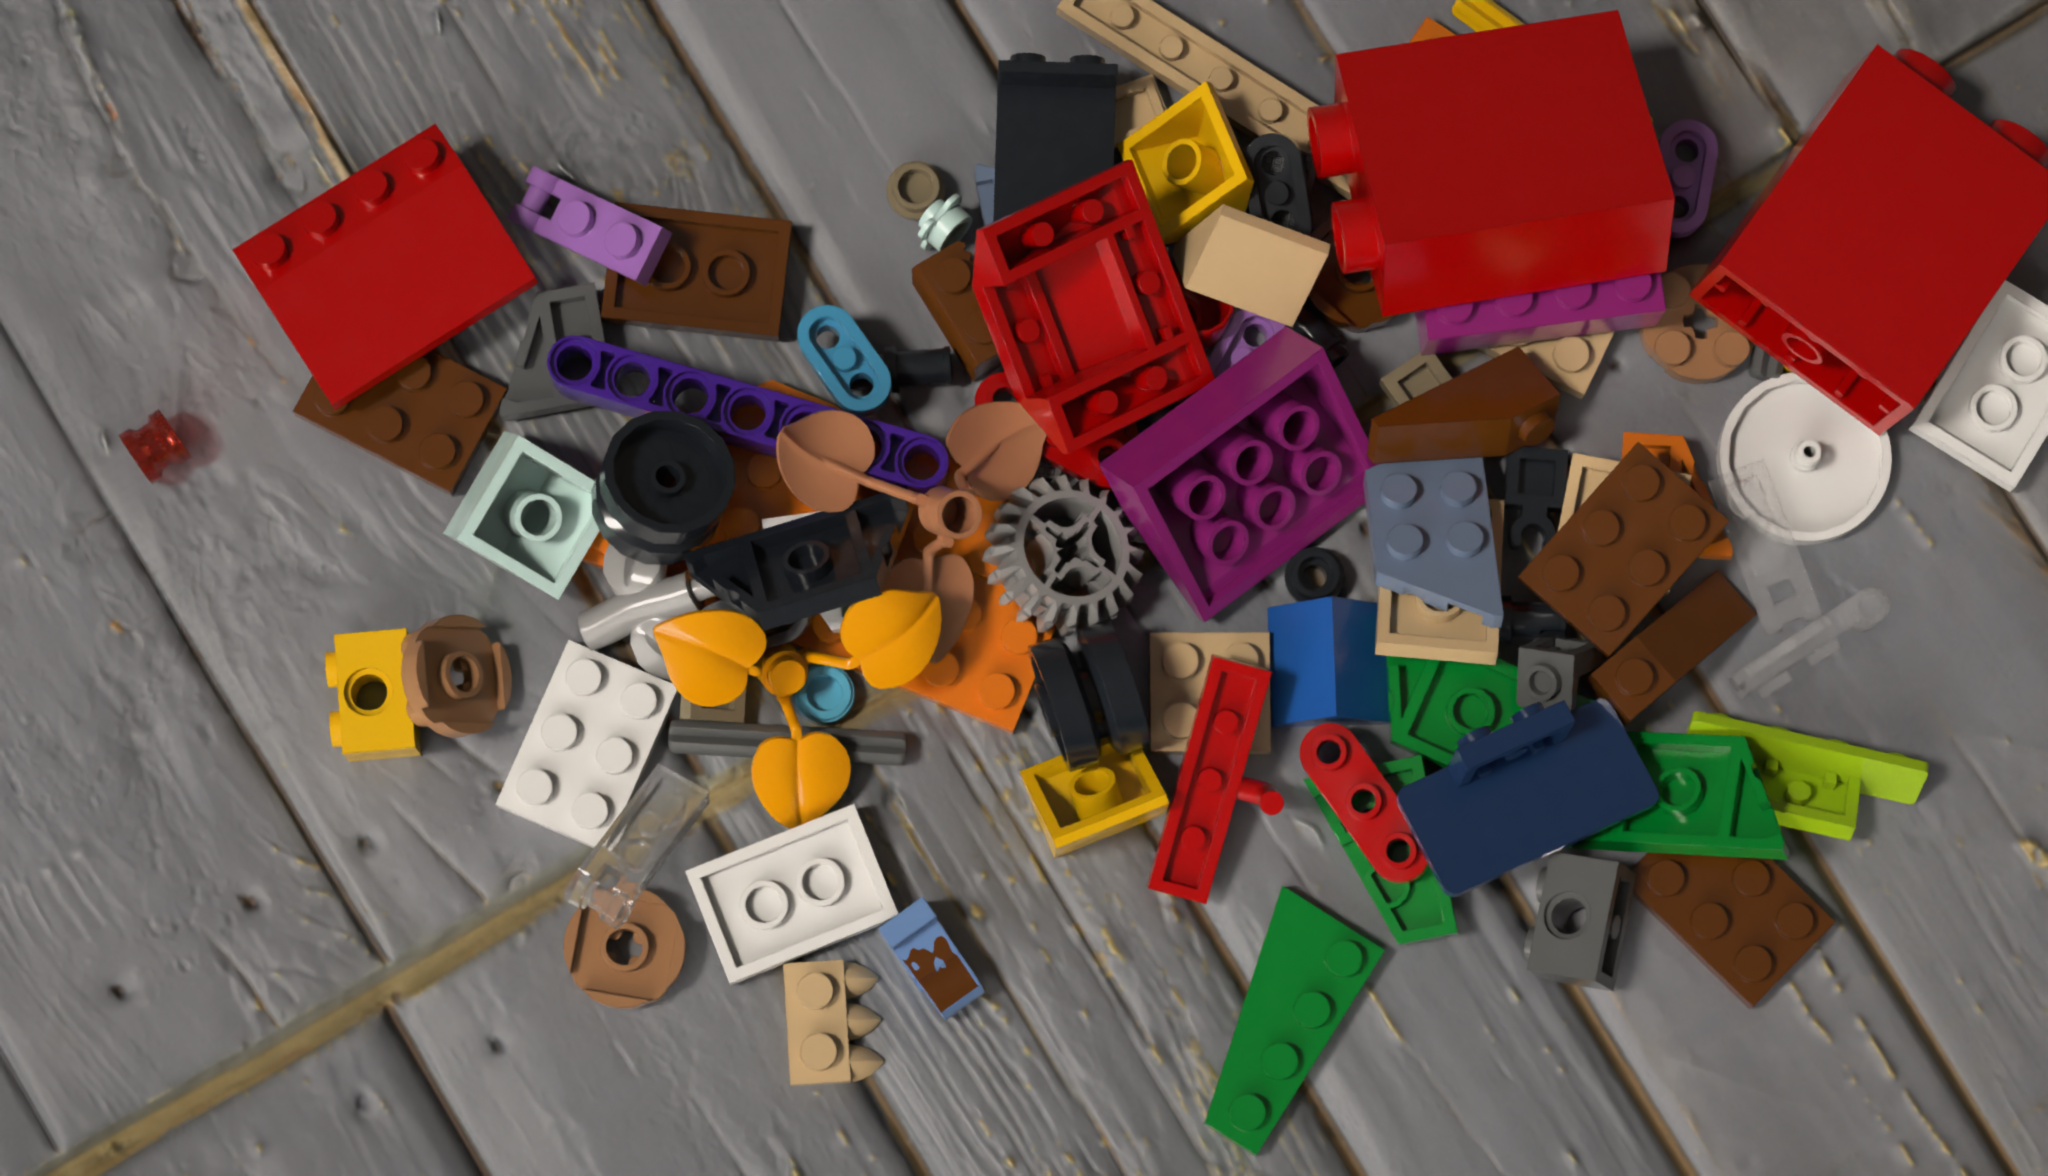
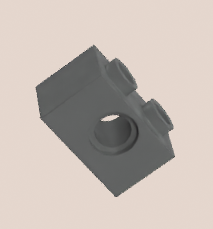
M1558 852L1550 854L1548 866L1541 869L1537 879L1536 897L1540 905L1536 925L1529 928L1525 938L1524 956L1526 961H1528L1526 970L1547 981L1614 992L1637 873L1616 861ZM1585 907L1586 920L1579 931L1568 934L1566 925L1570 914L1578 908Z

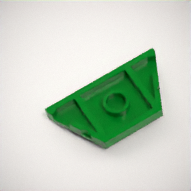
M1386 656L1390 744L1416 756L1422 755L1423 759L1443 768L1448 767L1456 749L1459 747L1457 742L1463 736L1483 726H1490L1492 732L1512 724L1511 717L1525 708L1520 707L1516 702L1518 667L1499 658L1496 660V665ZM1577 694L1576 709L1593 702V700Z
M1627 731L1629 738L1658 789V801L1652 808L1565 847L1569 849L1788 860L1789 849L1745 736Z

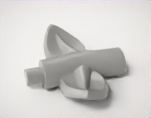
M609 544L604 556L603 573L608 586L615 595L578 614V626L582 638L591 651H597L631 634L630 644L638 664L646 672L658 678L670 680L662 653L653 635V627L672 617L702 610L704 608V600L716 595L690 576L689 571L666 578L667 565L641 563L622 555Z

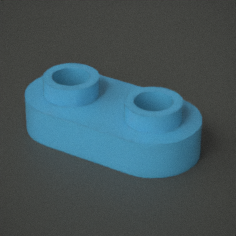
M821 305L808 311L801 319L797 330L798 346L807 363L843 411L863 417L879 412L887 404L892 389L891 375L883 360L853 318L842 308L833 305ZM826 331L833 332L839 337L838 343L828 349L822 348L816 342L818 336ZM858 379H866L871 382L873 389L866 396H857L850 389L852 383Z

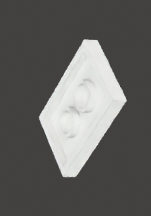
M2005 280L1966 335L1908 430L2009 492L2015 489L2048 435V305Z
M568 640L495 805L498 808L608 854L679 692L668 681Z
M855 804L685 871L730 986L781 966L783 963L791 962L883 925L898 914Z

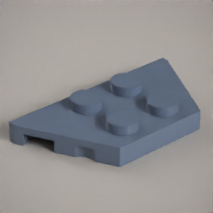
M1483 457L1380 463L1365 470L1363 487L1375 585L1401 595H1415L1425 604L1447 611L1450 604L1483 616L1482 625L1490 628H1501L1504 614Z

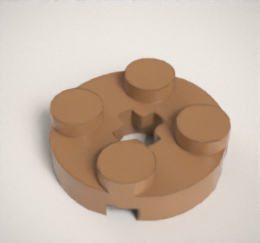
M1709 264L1684 265L1661 276L1666 311L1656 326L1639 328L1640 341L1650 358L1653 357L1658 365L1666 369L1664 371L1675 380L1689 384H1708L1723 379L1743 364L1755 346L1753 342L1688 295ZM1695 309L1705 311L1706 317L1713 318L1715 327L1709 328L1706 331L1705 338L1702 339L1695 338L1694 329L1684 327L1683 318L1692 317Z
M449 615L429 621L417 631L411 632L404 637L401 644L403 655L401 666L402 684L407 698V714L417 726H428L434 732L446 737L459 738L488 730L496 723L491 721L494 720L497 711L506 708L512 690L510 663L500 642L491 643L487 635L480 630L487 627L479 620L467 615ZM452 662L454 670L463 674V684L457 686L453 684L450 675Z
M618 886L600 892V895L591 898L573 914L566 928L563 944L564 959L575 984L593 1001L614 1009H636L661 1000L678 980L686 958L685 934L675 912L656 894L642 888ZM623 931L633 932L634 943L642 946L641 955L632 956L628 965L617 964V955L608 951L610 940H620Z

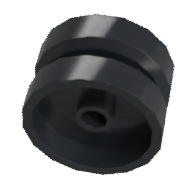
M652 411L629 420L613 435L591 490L592 515L602 537L622 555L644 564L672 565L685 560L683 553L705 547L712 540L735 488L734 460L724 439L704 421L682 412Z
M1109 620L1079 629L1077 648L1082 664L1080 669H1077L1068 645L1058 637L1028 646L1029 658L1037 683L1034 686L1048 731L1051 737L1055 738L1063 761L1070 772L1099 763L1102 746L1096 724L1100 722L1111 747L1121 755L1151 746L1149 729L1140 696L1121 642Z

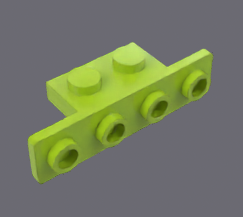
M1695 711L1692 713L1685 734L1745 736L1779 825L1847 841L1851 840L1856 829L1860 794L1911 805L1916 802L1929 771V764L1927 762L1912 759L1900 753H1885L1850 745L1838 739L1827 740L1795 733L1783 727L1764 726L1737 720L1721 713Z

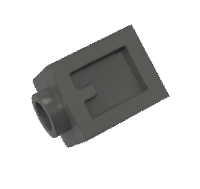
M1565 637V639L1539 638L1519 647L1517 704L1520 707H1527L1537 702H1543L1547 708L1565 700L1570 711H1574L1577 706V687L1580 676L1603 665V653L1588 640Z

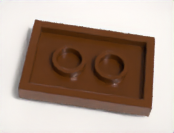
M615 202V205L647 219L673 234L647 286L607 268L601 311L602 322L779 341L793 228L792 221Z
M431 350L337 410H334L312 376L293 413L296 417L453 497L498 415L502 399L505 398L508 389Z
M1637 442L1520 573L1517 579L1609 658L1728 525L1729 520L1642 444Z
M1647 853L1631 869L1637 873L1633 896L1748 1009L1754 1007L1836 922L1772 859Z

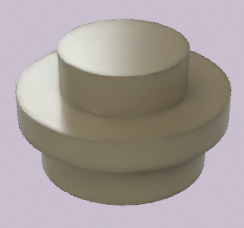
M920 161L907 162L897 167L890 175L886 188L887 200L893 211L902 218L919 221L924 212L935 201L939 199L944 201L945 183L938 170L930 164Z

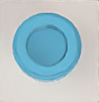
M817 664L808 668L807 681L794 694L798 711L806 720L816 725L829 726L839 723L850 713L854 705L855 693L853 683L844 670Z

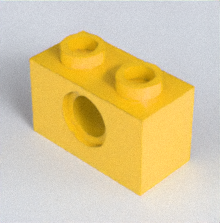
M407 628L334 634L335 651L325 652V671L328 688L338 687L339 711L329 712L332 747H342V754L349 762L421 756L419 726L414 724L407 714V698L401 675L403 658L401 644L404 637L409 634ZM369 682L385 684L387 687V697L380 707L374 710H363L357 706V694L363 685Z

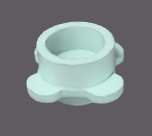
M959 194L952 195L946 202L942 199L935 201L920 218L918 226L921 229L918 232V236L923 240L920 246L925 251L932 247L941 251L954 242L961 241L969 230L973 218L960 205L962 197Z

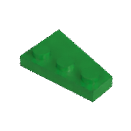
M1422 755L1375 764L1396 795H1398L1402 787L1426 777ZM1311 778L1303 779L1399 946L1459 934L1452 897L1444 894L1430 866H1428L1421 877L1410 883L1396 884L1382 878L1370 864ZM1368 791L1358 793L1353 801L1354 809L1360 813L1371 811L1376 802L1374 794ZM1395 841L1388 849L1390 860L1397 863L1405 861L1411 851L1409 844L1405 841Z

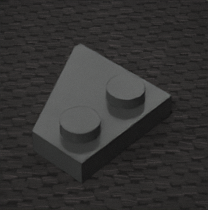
M595 282L537 292L527 319L529 323L524 339L520 341L515 357V368L510 384L499 408L503 422L591 406L570 400L558 392L554 387L547 367V358L552 346L561 338L570 335L583 336L606 343ZM584 356L570 357L563 363L560 374L568 380L583 379L589 374L592 362Z

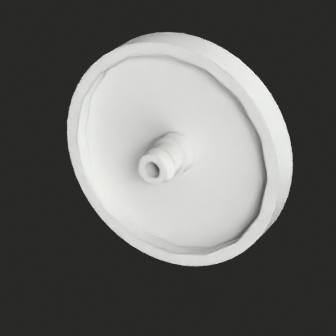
M1795 373L1782 374L1779 378H1770L1755 386L1736 404L1722 427L1717 445L1716 463L1719 481L1725 497L1733 510L1745 523L1757 532L1779 542L1795 545H1814L1829 542L1846 535L1873 512L1882 499L1889 482L1892 453L1887 430L1880 436Z

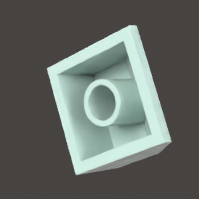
M504 431L443 534L559 600L600 531L592 515L591 490L595 481L520 435Z

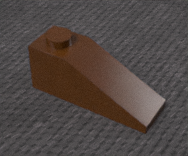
M1518 346L1372 418L1367 457L1373 464L1506 456L1526 445L1535 446L1554 432L1561 394Z
M1716 570L1595 670L1582 686L1594 700L1605 699L1609 701L1625 728L1757 614L1722 574Z

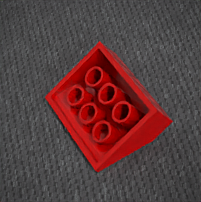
M436 124L232 249L334 410L342 407L538 284L535 275Z

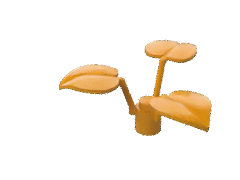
M895 588L883 589L882 595L853 603L845 612L840 627L841 642L844 648L852 655L850 657L813 652L809 647H804L797 651L790 642L766 649V635L758 623L746 614L727 609L699 610L672 617L653 627V635L662 653L670 680L677 691L693 704L714 707L735 700L745 690L748 674L757 677L770 693L776 695V700L781 705L789 725L791 738L774 736L760 743L753 757L751 778L756 795L767 812L777 822L792 829L821 817L832 808L846 790L851 774V764L847 750L836 737L823 731H814L802 736V727L791 702V695L797 693L806 683L808 664L815 663L846 670L854 669L860 665L864 678L875 688L887 689L904 685L922 672L934 654L941 632V604L939 597L934 591H910Z

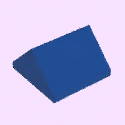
M1330 596L1267 608L1268 632H1270V670L1272 671L1270 678L1271 727H1310L1324 723H1336L1342 726L1389 724L1386 656L1375 655L1378 603Z

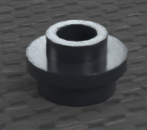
M1309 547L1300 550L1289 560L1284 574L1286 589L1297 602L1330 596L1337 597L1342 590L1345 578L1340 560L1329 550L1320 547ZM1310 568L1319 569L1325 576V583L1319 588H1311L1305 584L1303 573Z

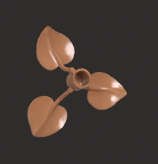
M993 401L975 405L965 410L956 418L946 437V450L949 456L961 466L954 473L957 489L938 486L930 489L925 494L917 493L864 474L872 464L875 456L874 439L868 426L860 418L845 411H818L784 426L777 436L776 456L781 475L791 492L801 502L815 510L830 513L842 512L848 509L856 498L858 484L919 506L918 515L921 524L927 531L936 534L937 538L924 548L923 560L905 557L892 565L884 589L934 591L937 594L941 604V632L934 654L929 661L937 664L952 649L967 622L974 597V579L967 562L959 555L945 553L935 557V554L943 547H952L954 539L968 538L977 531L982 520V508L975 495L990 501H1006L1011 499L1010 494L1018 487L1026 488L1039 466L1047 435L1020 403Z

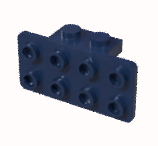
M1597 699L1572 712L1565 700L1547 708L1543 702L1531 704L1511 717L1512 724L1492 732L1490 726H1483L1466 734L1458 740L1457 744L1459 747L1456 749L1448 767L1400 789L1396 797V803L1444 894L1449 897H1458L1640 814L1656 804L1659 799L1658 789L1609 701Z

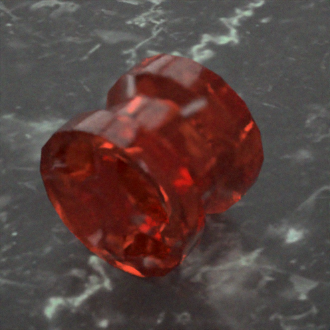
M159 408L148 415L147 423L139 429L128 428L118 435L151 484L160 480L164 469L171 464H184L192 458Z

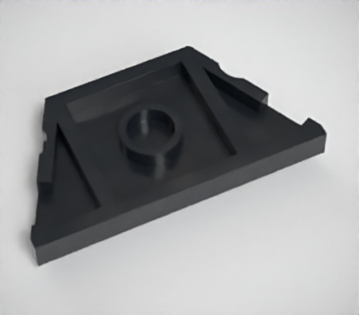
M880 493L854 501L848 509L842 512L829 513L821 511L686 552L683 555L690 576L736 611L750 616L765 631L882 595L913 512V505L911 502Z

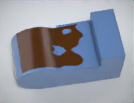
M924 897L918 899L878 928L879 935L919 991L924 992L945 1021L985 993L979 980L937 920V916Z

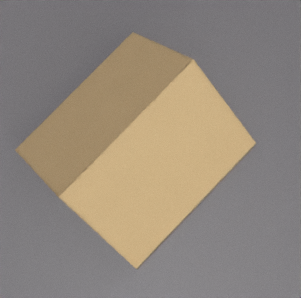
M1222 204L1174 244L1172 255L1186 289L1293 327L1328 257L1330 244Z

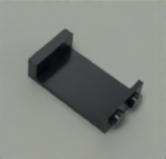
M1017 53L1011 55L1010 60H999L993 222L1114 166L1115 100L1118 64H1105V59L1096 55H1076L1070 58V62H1046V57L1041 54Z

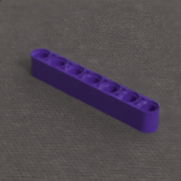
M570 335L561 338L552 346L547 358V367L554 387L561 395L570 400L633 418L652 411L682 412L675 406V400L678 395L690 388L699 389L708 396L704 408L699 412L685 414L707 423L724 439L726 444L777 458V436L784 426L818 411L838 410L583 336ZM573 356L588 358L592 362L589 374L579 380L564 378L560 374V370L568 358ZM640 372L650 379L647 390L639 396L627 397L617 390L621 378L628 373ZM755 405L761 408L766 414L763 423L752 430H742L732 422V418L740 407ZM853 414L868 426L874 441L881 447L879 456L873 460L864 474L900 487L907 485L908 490L925 494L934 487L946 485L949 474V457L946 448L939 440L926 434ZM927 454L937 461L939 469L931 478L918 480L906 472L905 465L907 461L915 455Z

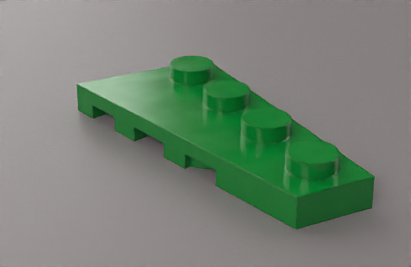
M1283 885L1280 889L1257 964L1238 1017L1239 1019L1204 1121V1125L1253 1156H1256L1385 951Z

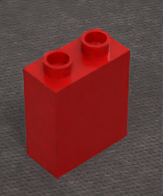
M1619 10L1336 54L1334 104L1309 107L1307 110L1311 155L1319 179L1346 175L1352 199L1332 202L1331 205L1333 238L1339 266L1343 274L1371 271L1382 317L1659 273L1667 270L1675 196Z
M1877 44L1842 79L1688 295L1880 436L1917 407L2048 220V169H2046L2048 167V148L2035 134L2025 127L2004 119L1993 120L1988 126L1951 99L1956 91L1955 82L1950 74L1930 57L1911 49H1899L1892 55Z

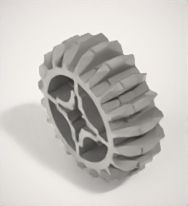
M1066 474L1056 476L1050 485L1042 477L1033 480L1028 485V490L1024 487H1018L1010 494L1011 499L1008 500L1009 503H1002L995 510L993 518L997 523L991 524L986 529L984 536L993 546L984 551L982 561L998 567L988 575L987 584H1003L1006 591L1000 596L999 605H1008L1015 601L1021 607L1017 611L1016 622H1025L1031 615L1037 617L1038 633L1047 632L1055 623L1061 637L1070 636L1076 631L1077 627L1081 629L1105 620H1114L1118 616V608H1124L1132 601L1134 594L1130 588L1135 587L1143 575L1133 565H1136L1143 559L1144 550L1129 545L1138 536V531L1135 527H1124L1120 520L1126 514L1121 507H1117L1113 511L1106 504L1109 501L1110 490H1102L1094 497L1090 494L1089 478L1079 480L1071 488ZM1057 516L1074 523L1070 527H1061L1050 520L1044 523L1037 517ZM1092 539L1097 546L1100 556L1095 552L1093 548ZM1071 540L1072 542L1065 552L1068 559L1062 567L1055 571L1056 566L1062 559L1058 552ZM1026 555L1032 560L1034 564L1035 574L1029 566ZM1057 584H1066L1076 591L1083 588L1090 595L1069 596L1052 589Z

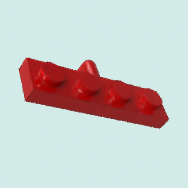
M1212 654L1149 875L1148 889L1207 904L1236 799L1257 804L1268 815H1276L1283 809L1284 799L1275 785L1243 776L1272 671L1270 669Z

